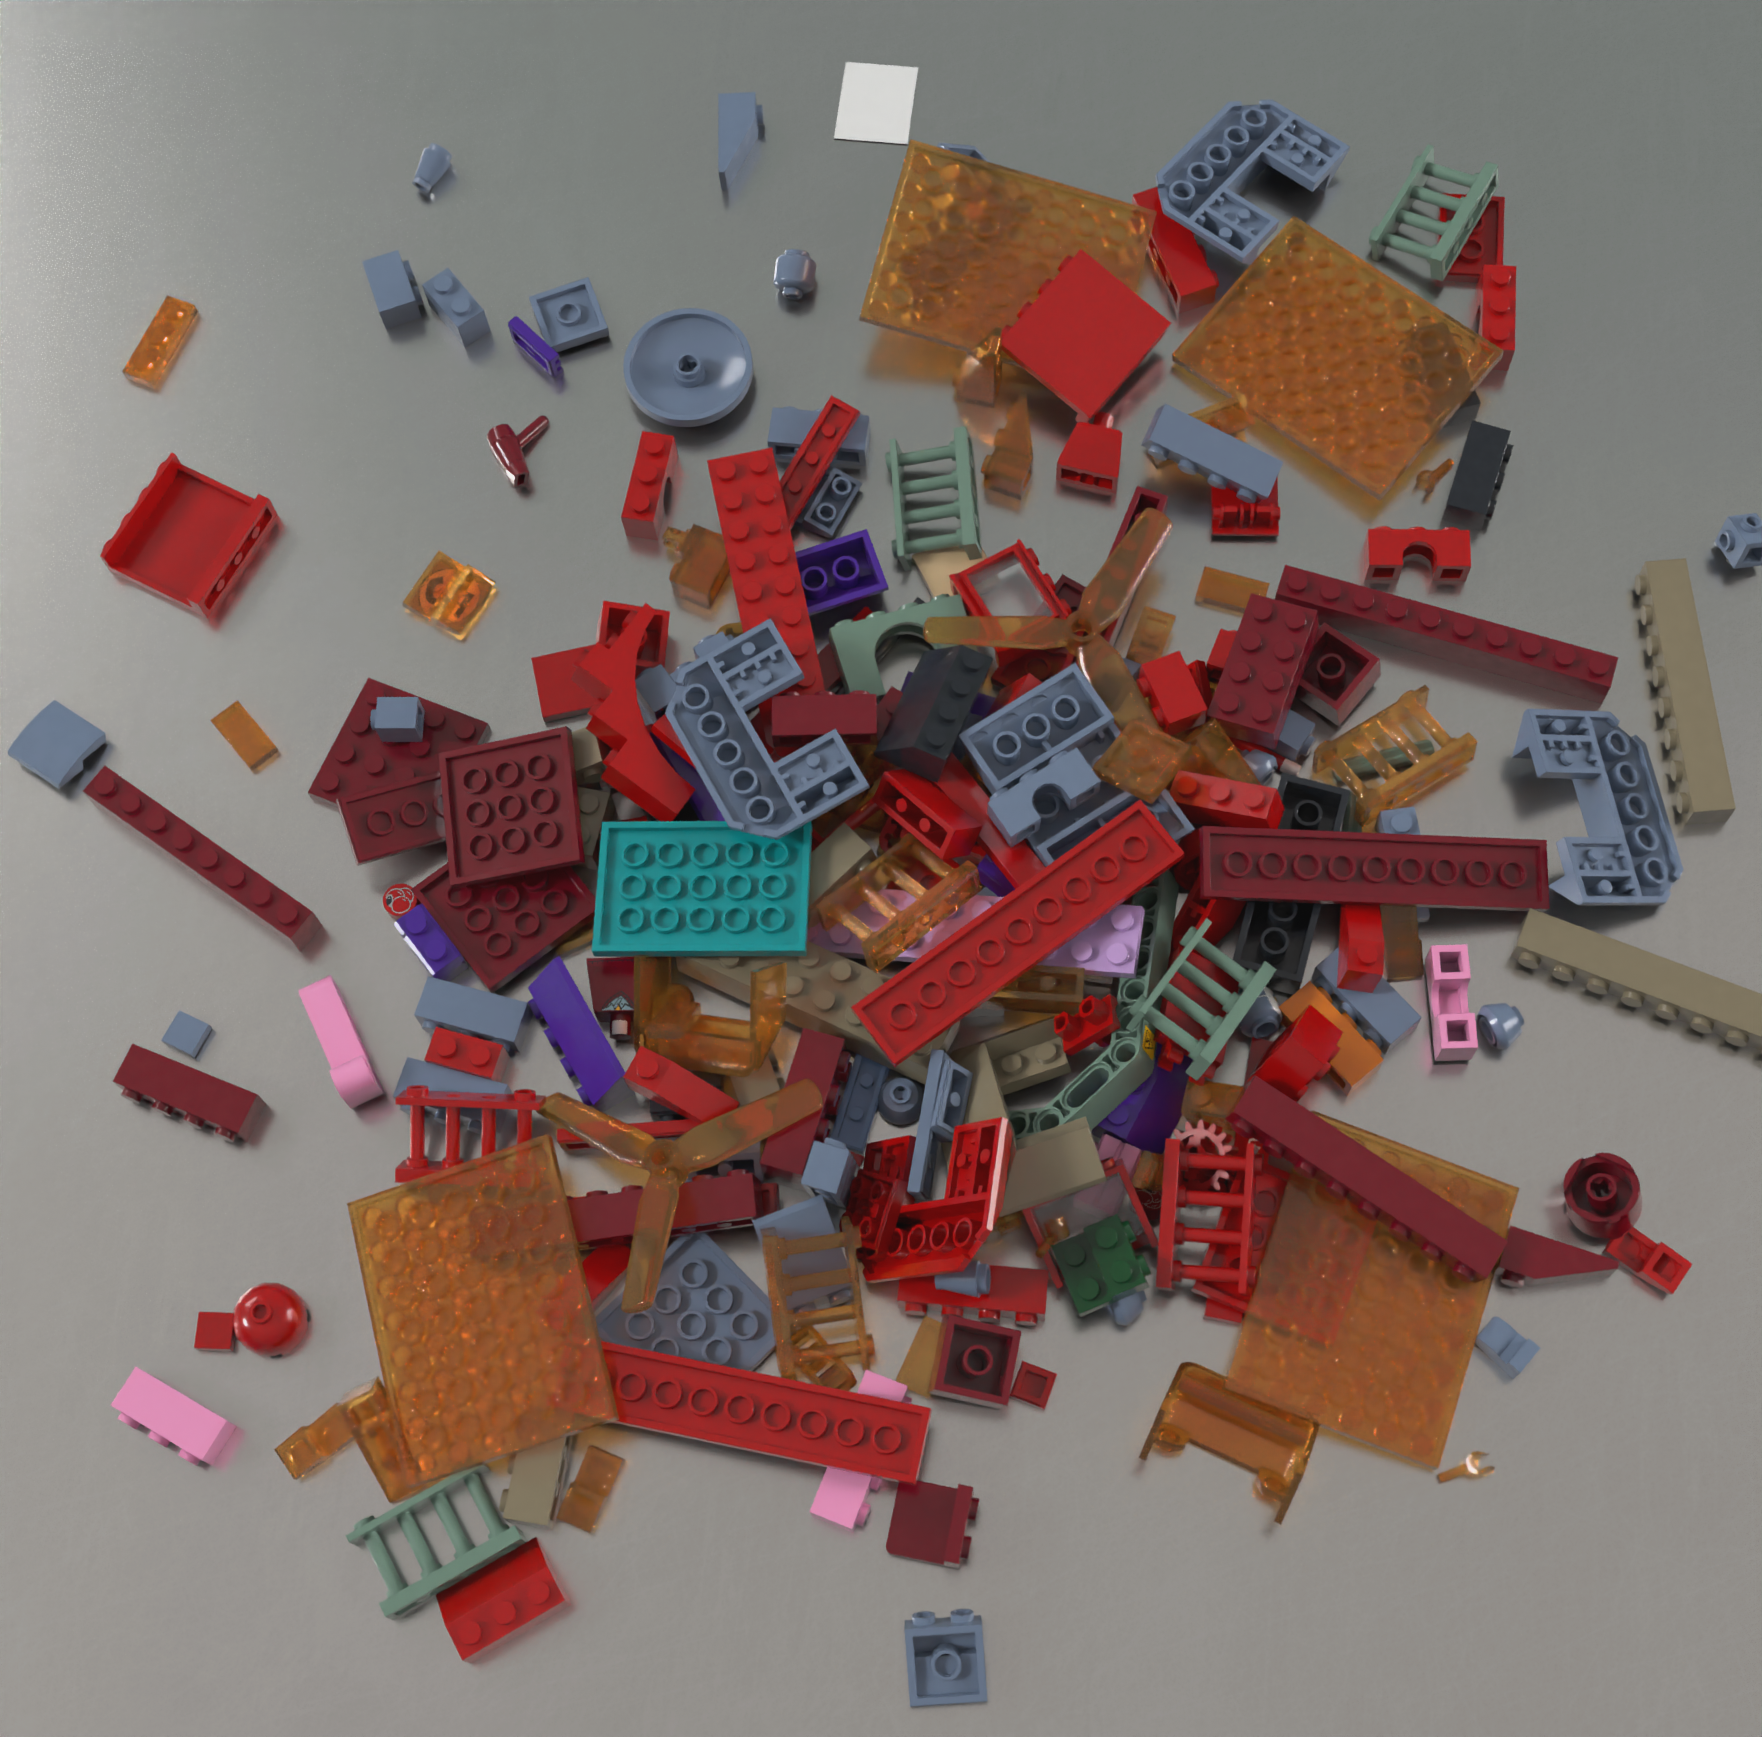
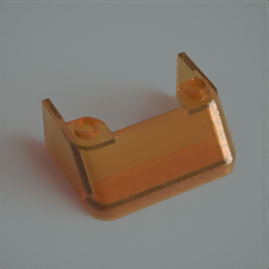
M634 956L635 1052L637 1053L640 1046H643L675 1062L684 1069L736 1077H747L758 1072L786 1020L787 962H778L751 971L750 1021L696 1014L695 999L691 990L683 984L671 983V956Z
M1183 1362L1179 1365L1139 1458L1146 1461L1154 1443L1160 1449L1167 1452L1181 1451L1185 1449L1188 1442L1256 1473L1255 1484L1260 1493L1268 1500L1280 1502L1274 1522L1282 1524L1304 1476L1319 1431V1425L1311 1416L1202 1365L1193 1362Z

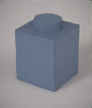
M377 697L376 709L371 711V728L376 730L382 742H422L425 710L418 697Z
M1289 710L1276 749L1265 748L1296 763L1301 754L1307 756L1314 746L1316 738L1312 735L1316 724Z

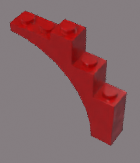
M645 603L638 613L632 609L621 624V627L625 630L620 636L613 633L604 646L597 642L590 652L585 648L581 651L572 664L577 669L571 680L597 699L587 713L592 718L585 729L613 748L602 762L607 768L601 779L657 820L673 821L696 789L675 772L658 751L645 727L638 705L635 683L637 652L644 631L656 613L654 608Z

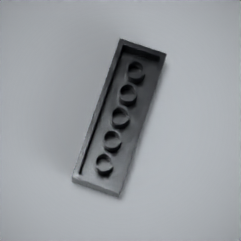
M1282 773L1277 791L1285 809L1278 829L1341 830L1351 790ZM1248 901L1233 960L1247 971L1251 968L1255 972L1266 961L1277 969L1266 987L1292 995L1300 989L1322 904Z

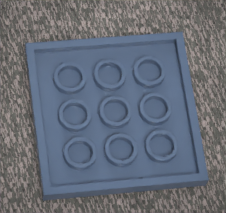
M705 1232L680 1236L588 1324L596 1335L605 1342L747 1371H753L797 1328L782 1310Z

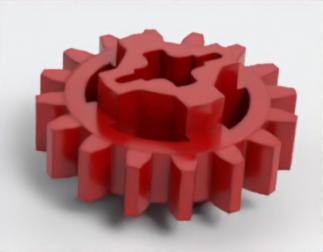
M1199 1120L1196 1125L1188 1121L1185 1122V1132L1177 1128L1173 1130L1176 1139H1181L1185 1144V1149H1190V1153L1232 1156L1239 1152L1238 1147L1228 1145L1233 1136L1225 1132L1222 1133L1223 1127L1213 1123L1210 1126L1209 1122ZM1215 1144L1218 1148L1219 1154L1215 1150ZM1165 1153L1161 1154L1160 1158L1164 1159ZM1189 1168V1171H1185V1176L1183 1174L1182 1186H1187L1188 1190L1215 1192L1214 1190L1216 1189L1226 1192L1225 1180L1234 1181L1235 1176L1230 1173L1231 1170Z

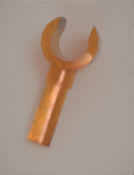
M1448 458L1433 471L1423 470L1419 472L1416 478V486L1423 480H1429L1431 484L1425 488V493L1431 494L1435 490L1436 480L1454 465L1453 460Z
M1064 1215L1056 1220L1051 1218L1043 1222L1047 1236L1035 1252L1038 1258H1043L1055 1242L1070 1236Z
M1472 1452L1469 1454L1466 1463L1439 1473L1441 1482L1443 1483L1469 1473L1479 1475L1491 1474L1495 1469L1494 1466H1487L1481 1470L1478 1467V1460L1483 1456L1489 1455V1453Z

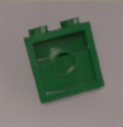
M1117 1214L1083 1228L1084 1232L1051 1246L1081 1317L1149 1288L1146 1277L1151 1275L1150 1268L1143 1253L1136 1256L1131 1244L1137 1240L1129 1220L1122 1222Z

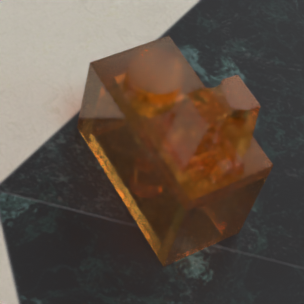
M693 524L692 528L687 529L686 532L668 526L662 536L663 544L665 547L674 550L675 556L681 559L680 564L675 563L669 576L674 596L710 610L730 572L723 536L696 524Z

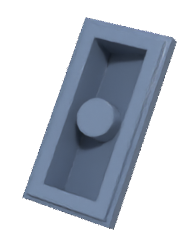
M945 1059L931 1123V1128L937 1140L942 1143L953 1141L955 1126L963 1124L973 1077L972 1072L951 1059Z

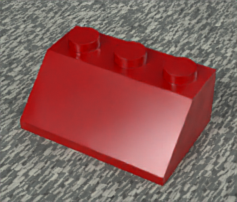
M537 1537L436 1595L445 1627L462 1661L470 1664L572 1605Z

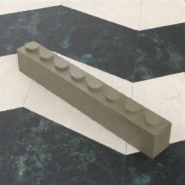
M1686 558L1645 561L1639 575L1635 577V590L1637 595L1642 597L1641 621L1643 625H1647L1649 634L1646 640L1647 653L1649 656H1653L1655 666L1652 670V679L1654 686L1659 687L1661 696L1658 701V711L1660 717L1665 718L1667 729L1664 732V742L1666 749H1671L1673 759L1670 764V774L1672 780L1677 781L1679 790L1676 796L1677 810L1679 813H1683L1685 825L1727 822L1736 807Z
M1532 908L1529 909L1510 956L1518 959L1521 965L1532 969L1542 968L1552 972L1554 977L1562 981L1570 982L1574 980L1587 985V989L1594 993L1614 995L1621 998V1001L1626 1005L1646 1007L1656 1011L1655 1013L1663 1019H1678L1690 1024L1691 1028L1698 1032L1718 1034L1726 1037L1725 1040L1730 1044L1740 1047L1750 1046L1760 1050L1762 1054L1761 993Z

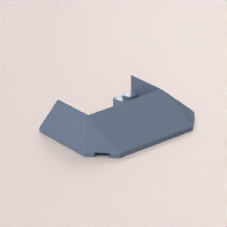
M1272 99L1259 100L1258 105H1242L1241 101L1228 102L1156 174L1155 179L1163 214L1238 261L1255 265L1259 248L1277 230L1279 220L1242 198L1239 194L1267 165L1312 192L1317 187L1325 191L1347 155L1350 146Z
M771 618L681 668L676 679L677 686L672 701H669L665 715L729 828L778 840L870 787L836 728L775 763L768 754L745 712L805 678Z
M1525 710L1512 758L1532 759L1537 778L1572 779L1588 833V837H1563L1556 842L1565 875L1550 884L1549 887L1577 905L1665 904L1671 895L1670 889L1673 883L1680 878L1684 869L1646 743L1636 734L1630 737L1618 726L1620 720L1608 711Z

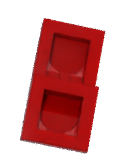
M1634 1227L1624 1233L1622 1237L1614 1240L1611 1239L1602 1252L1608 1258L1620 1261L1619 1265L1670 1295L1675 1292L1692 1266L1691 1262L1663 1242L1656 1244Z

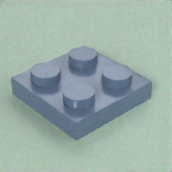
M589 277L529 296L530 304L543 339L556 352L610 335Z

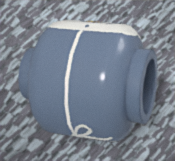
M1264 987L1238 1025L1241 1032L1248 1037H1255L1257 1039L1267 1038L1278 1030L1282 1022L1283 1015L1279 1009L1280 1005L1273 991L1268 987Z

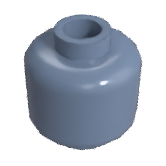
M798 249L786 250L785 254L778 256L776 259L773 285L783 292V297L801 299L803 294L810 293L813 290L816 274L815 261L810 258V254L806 251Z

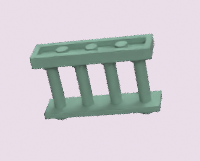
M1427 144L1421 156L1418 155L1414 159L1411 173L1378 227L1375 226L1370 233L1369 245H1371L1372 260L1379 261L1386 247L1427 259V262L1430 264L1431 278L1443 282L1499 186L1498 165L1486 161L1480 173L1472 175L1434 164V146ZM1432 176L1469 187L1470 190L1466 197L1462 196L1459 199L1422 187L1428 177ZM1416 199L1456 211V214L1451 221L1448 220L1445 223L1409 212V209ZM1403 223L1439 234L1441 239L1437 245L1434 244L1431 247L1395 236L1394 234L1400 224Z
M966 426L953 428L954 441H950L949 445L907 453L902 452L896 438L889 439L890 452L885 454L888 472H892L896 540H892L891 545L894 559L900 560L905 571L912 570L910 554L959 546V549H965L969 560L983 558L973 441ZM952 458V461H956L957 470H952V474L905 482L904 466ZM951 487L958 490L959 499L954 500L952 504L907 511L906 495ZM955 516L957 519H961V529H957L956 533L909 541L908 524Z
M1207 918L1199 929L1191 926L1179 942L1185 948L1149 997L1146 998L1141 994L1131 1007L1129 1013L1134 1017L1126 1027V1029L1132 1032L1141 1019L1144 1018L1190 1053L1188 1056L1193 1059V1062L1185 1073L1196 1081L1212 1064L1277 970L1265 961L1257 972L1251 968L1247 971L1202 938L1212 924ZM1193 949L1237 980L1239 982L1238 986L1243 989L1240 995L1235 991L1231 994L1185 959ZM1176 972L1180 973L1222 1004L1223 1007L1221 1009L1226 1012V1015L1223 1018L1219 1015L1214 1017L1172 986L1169 981ZM1158 996H1163L1205 1027V1033L1210 1036L1207 1042L1202 1038L1198 1041L1152 1007Z
M474 1458L463 1461L454 1468V1474L377 1518L372 1515L360 1520L353 1526L354 1531L346 1535L348 1542L355 1546L366 1543L387 1586V1599L379 1603L386 1618L391 1620L399 1618L435 1597L443 1590L527 1542L521 1529L515 1525L510 1528L508 1524L503 1525L479 1478L490 1471L488 1464L481 1458L477 1461ZM464 1485L467 1486L490 1532L487 1535L489 1540L477 1547L469 1543L446 1498V1495ZM433 1504L456 1550L454 1554L455 1560L443 1567L441 1563L436 1564L412 1516ZM398 1523L422 1569L420 1573L422 1579L410 1586L407 1583H402L379 1536L380 1533Z

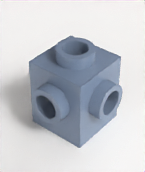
M1757 513L1728 516L1715 540L1734 569L1762 566V520Z

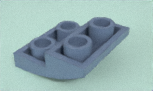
M835 467L832 471L827 469L794 525L831 538L863 483Z
M54 699L22 730L8 749V755L60 789L83 770L82 761L106 742V734Z

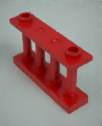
M425 1085L408 1086L407 1090H403L395 1098V1105H410V1156L395 1168V1183L539 1189L545 1181V1166L535 1165V1161L532 1160V1110H540L544 1106L546 1095H536V1091L530 1089L515 1090L514 1094L429 1091V1087ZM425 1106L446 1107V1157L442 1161H428V1157L425 1156ZM461 1107L482 1108L481 1159L478 1160V1163L464 1162V1158L460 1157ZM496 1109L517 1110V1160L513 1164H499V1160L496 1159Z
M1165 1139L1156 1288L1175 1291L1176 1282L1181 1283L1182 1279L1239 1283L1238 1294L1246 1297L1250 1296V1288H1256L1257 1266L1251 1265L1256 1179L1257 1176H1263L1264 1154H1258V1147L1255 1144L1247 1143L1246 1156L1190 1153V1149H1185V1144L1181 1139ZM1189 1168L1245 1171L1244 1194L1188 1190L1187 1186H1182L1183 1171H1189ZM1187 1205L1243 1208L1242 1231L1185 1227V1223H1180L1181 1208H1186ZM1185 1242L1241 1246L1240 1267L1230 1268L1183 1264L1182 1260H1177L1178 1245H1184Z

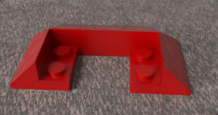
M999 1117L955 1126L944 1199L915 1203V1198L906 1190L887 1254L851 1243V1251L854 1257L861 1259L865 1267L862 1273L867 1282L877 1283L963 1272L992 1232L1003 1208L1013 1137L1008 1119ZM907 1135L867 1143L863 1169L909 1182L916 1137Z

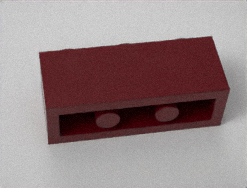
M855 690L847 695H835L831 691H819L814 695L783 692L780 696H772V739L774 747H804L835 728L846 746L878 745L876 694H870L864 690Z

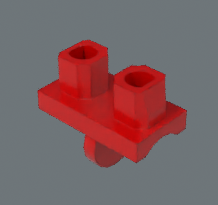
M1109 994L1099 1000L1091 995L1082 1000L1079 1005V1013L1074 1016L1062 1012L1054 1017L1055 1034L1063 1039V1049L1066 1054L1072 1056L1093 1043L1103 1048L1110 1045L1112 1032L1120 1028V1021L1116 1014L1117 998Z

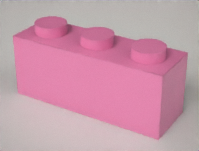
M138 1367L134 1368L111 1404L112 1407L121 1412L118 1416L119 1420L136 1430L140 1424L151 1430L147 1437L166 1448L170 1442L182 1448L178 1455L196 1466L201 1460L213 1465L237 1427Z

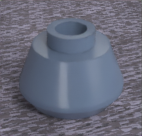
M1246 749L1233 762V765L1236 767L1233 775L1237 781L1264 786L1278 767L1276 757L1257 749L1251 752Z
M1506 1003L1483 1005L1477 1015L1479 1026L1485 1038L1496 1049H1508L1522 1033L1521 1026L1524 1025V1019L1515 1006L1510 1007Z
M894 1077L886 1081L880 1089L878 1109L882 1116L892 1123L907 1124L913 1122L920 1116L924 1090L918 1082L909 1077Z
M1144 1290L1107 1306L1117 1324L1127 1326L1143 1311L1142 1302L1147 1301Z

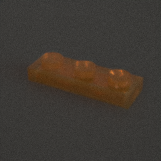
M166 296L122 371L127 379L151 388L155 387L198 313L196 306L177 298Z

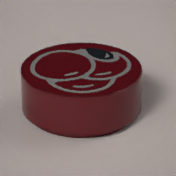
M1150 1186L1136 1187L1135 1189L1148 1219H1159L1162 1192ZM1129 1199V1208L1137 1216L1133 1208V1205Z

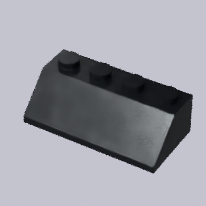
M964 645L924 651L873 756L928 780L938 782L959 739L958 735L961 734L983 688L994 658Z

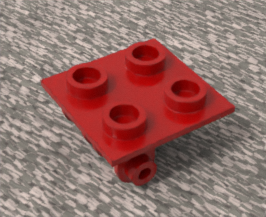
M1278 476L1268 498L1259 503L1244 502L1236 496L1237 492L1227 487L1219 489L1211 485L1212 536H1279L1281 509L1278 507Z

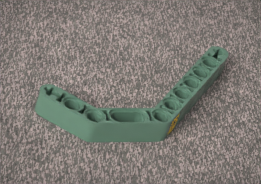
M1170 869L1132 896L1131 905L1143 906L1145 911L1136 979L1120 977L1117 997L1118 1004L1116 1006L1120 1028L1112 1032L1110 1047L1045 1107L1008 1111L1016 1140L1083 1117L1087 1118L1092 1130L1152 1074L1157 1042L1153 1041L1156 1027L1144 1018L1141 1019L1132 1032L1126 1029V1027L1134 1017L1129 1013L1131 1007L1141 994L1146 998L1149 997L1168 969L1179 884L1176 882V878ZM1161 995L1152 1004V1007L1159 1012L1163 999Z

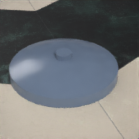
M683 308L663 313L651 319L637 331L626 349L623 372L628 392L642 412L652 419L667 425L695 427L712 423L724 417L739 405L751 385L753 360L745 335L731 320L713 311L699 308Z

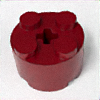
M1595 1153V1156L1575 1161L1568 1169L1563 1182L1564 1197L1569 1219L1579 1230L1593 1237L1614 1240L1622 1237L1624 1233L1636 1224L1642 1211L1641 1189L1634 1169L1626 1160L1610 1153Z

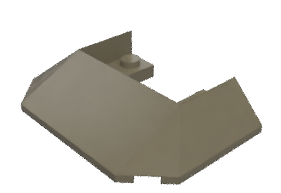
M1054 1016L952 1051L949 1055L951 1060L973 1073L963 1124L1004 1117L1008 1119L1013 1133L1004 1202L999 1217L1107 1181L1086 1117L1016 1140L1003 1095L1072 1072L1067 1055L1063 1049L1062 1040L1054 1031ZM953 1141L941 1142L948 1170Z

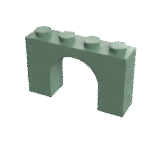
M941 594L932 598L927 603L919 605L916 602L907 603L899 607L897 611L889 613L885 611L873 612L866 619L855 622L852 619H847L836 623L834 627L830 628L829 643L845 694L847 695L855 690L868 691L870 694H876L877 705L880 703L886 692L876 664L875 653L885 640L895 635L911 634L919 636L929 642L934 649L964 645L978 651L960 595L950 596L949 594Z

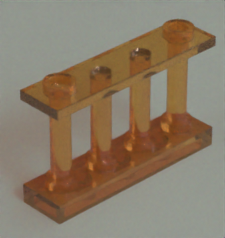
M1426 685L1415 691H1407L1394 704L1334 740L1322 742L1314 751L1313 772L1318 774L1330 766L1358 798L1354 819L1362 828L1375 821L1380 811L1396 808L1474 760L1477 746L1476 739L1469 732L1458 739L1456 737L1451 738L1425 709L1429 695V688ZM1413 716L1441 746V749L1430 756L1428 754L1424 755L1398 725ZM1386 733L1409 758L1413 766L1404 772H1396L1370 742ZM1358 749L1386 782L1376 789H1368L1342 758Z
M908 833L897 844L840 888L827 895L816 905V910L822 929L826 932L840 922L863 941L861 946L866 964L877 973L982 890L978 868L969 860L957 869H952L916 837ZM919 860L943 880L927 890L904 871ZM891 881H894L914 897L916 901L900 911L880 895L878 891ZM864 902H868L890 921L878 931L873 932L851 913Z
M848 1216L841 1217L842 1232L785 1241V1237L778 1238L775 1227L760 1229L777 1367L781 1378L796 1380L795 1369L802 1368L801 1364L855 1355H858L863 1371L870 1370L869 1357L875 1356V1347L872 1334L866 1335L856 1257V1249L862 1248L859 1226H853ZM845 1248L847 1264L845 1269L790 1277L789 1273L783 1274L781 1260H787L788 1255ZM849 1283L851 1304L798 1313H795L794 1309H787L786 1297L792 1296L794 1291ZM854 1320L856 1336L854 1341L799 1349L798 1345L792 1346L791 1333L797 1332V1328Z

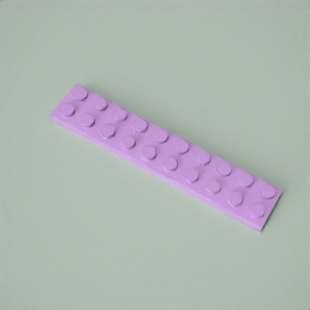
M852 887L848 896L842 902L834 904L824 914L823 919L818 925L808 929L807 941L842 957L915 962L1004 897ZM1118 905L1029 971L1136 979L1145 912L1143 906Z

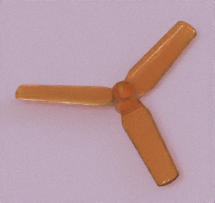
M1146 508L1083 591L1079 611L1070 614L1066 620L1048 616L929 617L926 619L923 627L924 639L928 643L1038 650L1065 646L1071 654L1077 656L1081 672L1112 713L1115 725L1146 767H1150L1160 763L1170 754L1171 746L1120 653L1099 633L1121 615L1172 531L1173 523L1159 510ZM1083 630L1088 632L1089 635L1080 637L1074 633Z
M803 1079L695 1126L675 1141L669 1139L655 1140L652 1135L561 1092H556L546 1097L544 1106L540 1110H536L538 1114L617 1161L647 1170L650 1173L638 1204L621 1305L623 1312L639 1313L651 1308L654 1303L678 1204V1187L685 1183L689 1173L712 1167L821 1109L823 1106L822 1095L812 1080Z

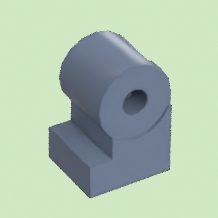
M1496 1316L1488 1322L1475 1338L1478 1347L1512 1379L1521 1373L1541 1349L1531 1339L1528 1338L1526 1340L1512 1326Z

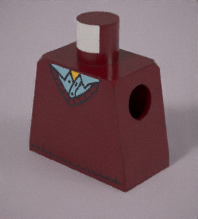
M654 957L587 958L586 964L592 1004L597 1020L599 1022H610V1038L615 1040L630 1039L631 1022L647 1021L649 1017L657 977V965Z

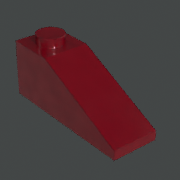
M1510 1226L1503 1235V1238L1508 1242L1495 1264L1492 1275L1501 1277V1282L1508 1286L1523 1288V1285L1530 1287L1609 1277L1618 1269L1620 1261Z

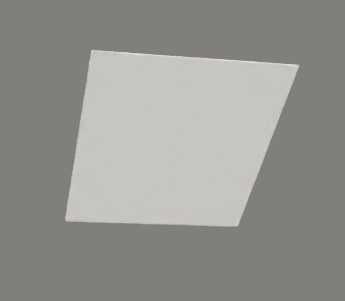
M846 62L834 139L908 144L918 67Z

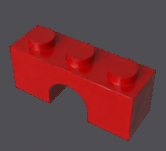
M1484 264L1477 284L1476 313H1480V325L1476 339L1475 369L1508 371L1515 352L1516 266Z
M642 431L621 515L626 536L657 541L659 539L665 514L663 506L665 484L672 483L678 459L677 446L673 435Z
M1388 526L1368 529L1364 541L1365 580H1399L1403 560L1409 557H1419L1430 565L1432 581L1466 582L1471 568L1470 530H1459L1455 527H1447L1442 530H1428L1423 527L1392 529Z

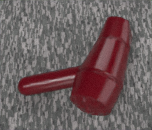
M541 415L518 435L515 434L508 424L497 425L487 433L490 449L514 487L523 486L528 482L529 470L522 448L549 425V420L546 416Z

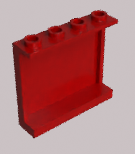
M1080 249L1074 257L1070 254L1066 256L1057 268L1060 273L1054 280L1047 278L1037 291V294L1040 296L1033 304L1027 301L1016 315L1019 320L1013 327L1007 324L996 338L999 343L995 354L999 356L1002 352L1006 353L1078 413L1075 418L1077 422L1089 423L1164 337L1171 322L1090 255Z
M171 452L166 461L159 465L156 475L148 487L141 491L138 501L130 513L123 517L120 527L112 539H109L104 544L100 558L109 571L208 619L278 514L269 498L260 494L255 499L182 465L176 454Z

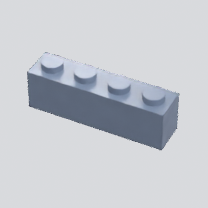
M1166 403L1156 410L1141 446L1149 449L1148 453L1151 456L1160 460L1168 458L1178 463L1177 467L1181 471L1191 475L1198 473L1208 478L1207 482L1216 488L1225 489L1227 487L1237 492L1236 496L1247 503H1259L1268 498L1283 465V461Z

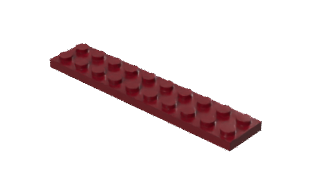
M1202 826L1199 829L1200 899L1529 911L1532 908L1540 912L1550 909L1547 840Z

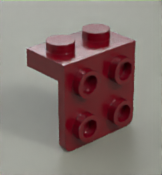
M918 1480L916 1486L898 1483L886 1543L887 1552L895 1556L959 1569L961 1559L968 1560L972 1537L966 1536L968 1521H976L980 1498L973 1497L974 1488L958 1484L957 1489Z

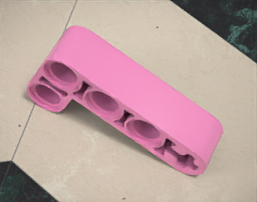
M329 975L299 989L298 992L331 1066V1070H329L331 1078L346 1104L353 1109L384 1094L382 1085L333 977Z

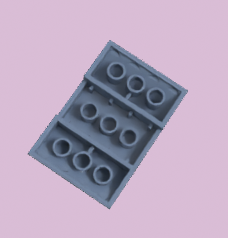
M1076 663L958 735L966 753L991 795L1001 788L1007 787L1010 789L1020 783V778L1030 770L1037 769L1039 771L1048 766L1050 759L1059 752L1066 750L1069 753L1075 748H1078L1100 779L1099 793L1069 811L1060 798L1053 795L1042 796L1034 802L1033 807L1041 817V827L1039 831L1030 835L1024 841L1045 867L1140 799L1175 842H1178L1195 830L1155 773L1151 775L1114 723V716Z

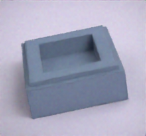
M179 1010L161 1041L195 1058L212 1027Z

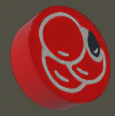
M403 883L395 884L385 892L383 905L392 918L398 920L420 904L410 890L412 889L411 886Z

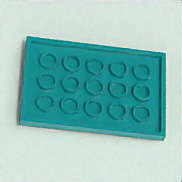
M726 821L602 822L592 953L594 957L807 956L812 845L811 821L778 840L730 829Z

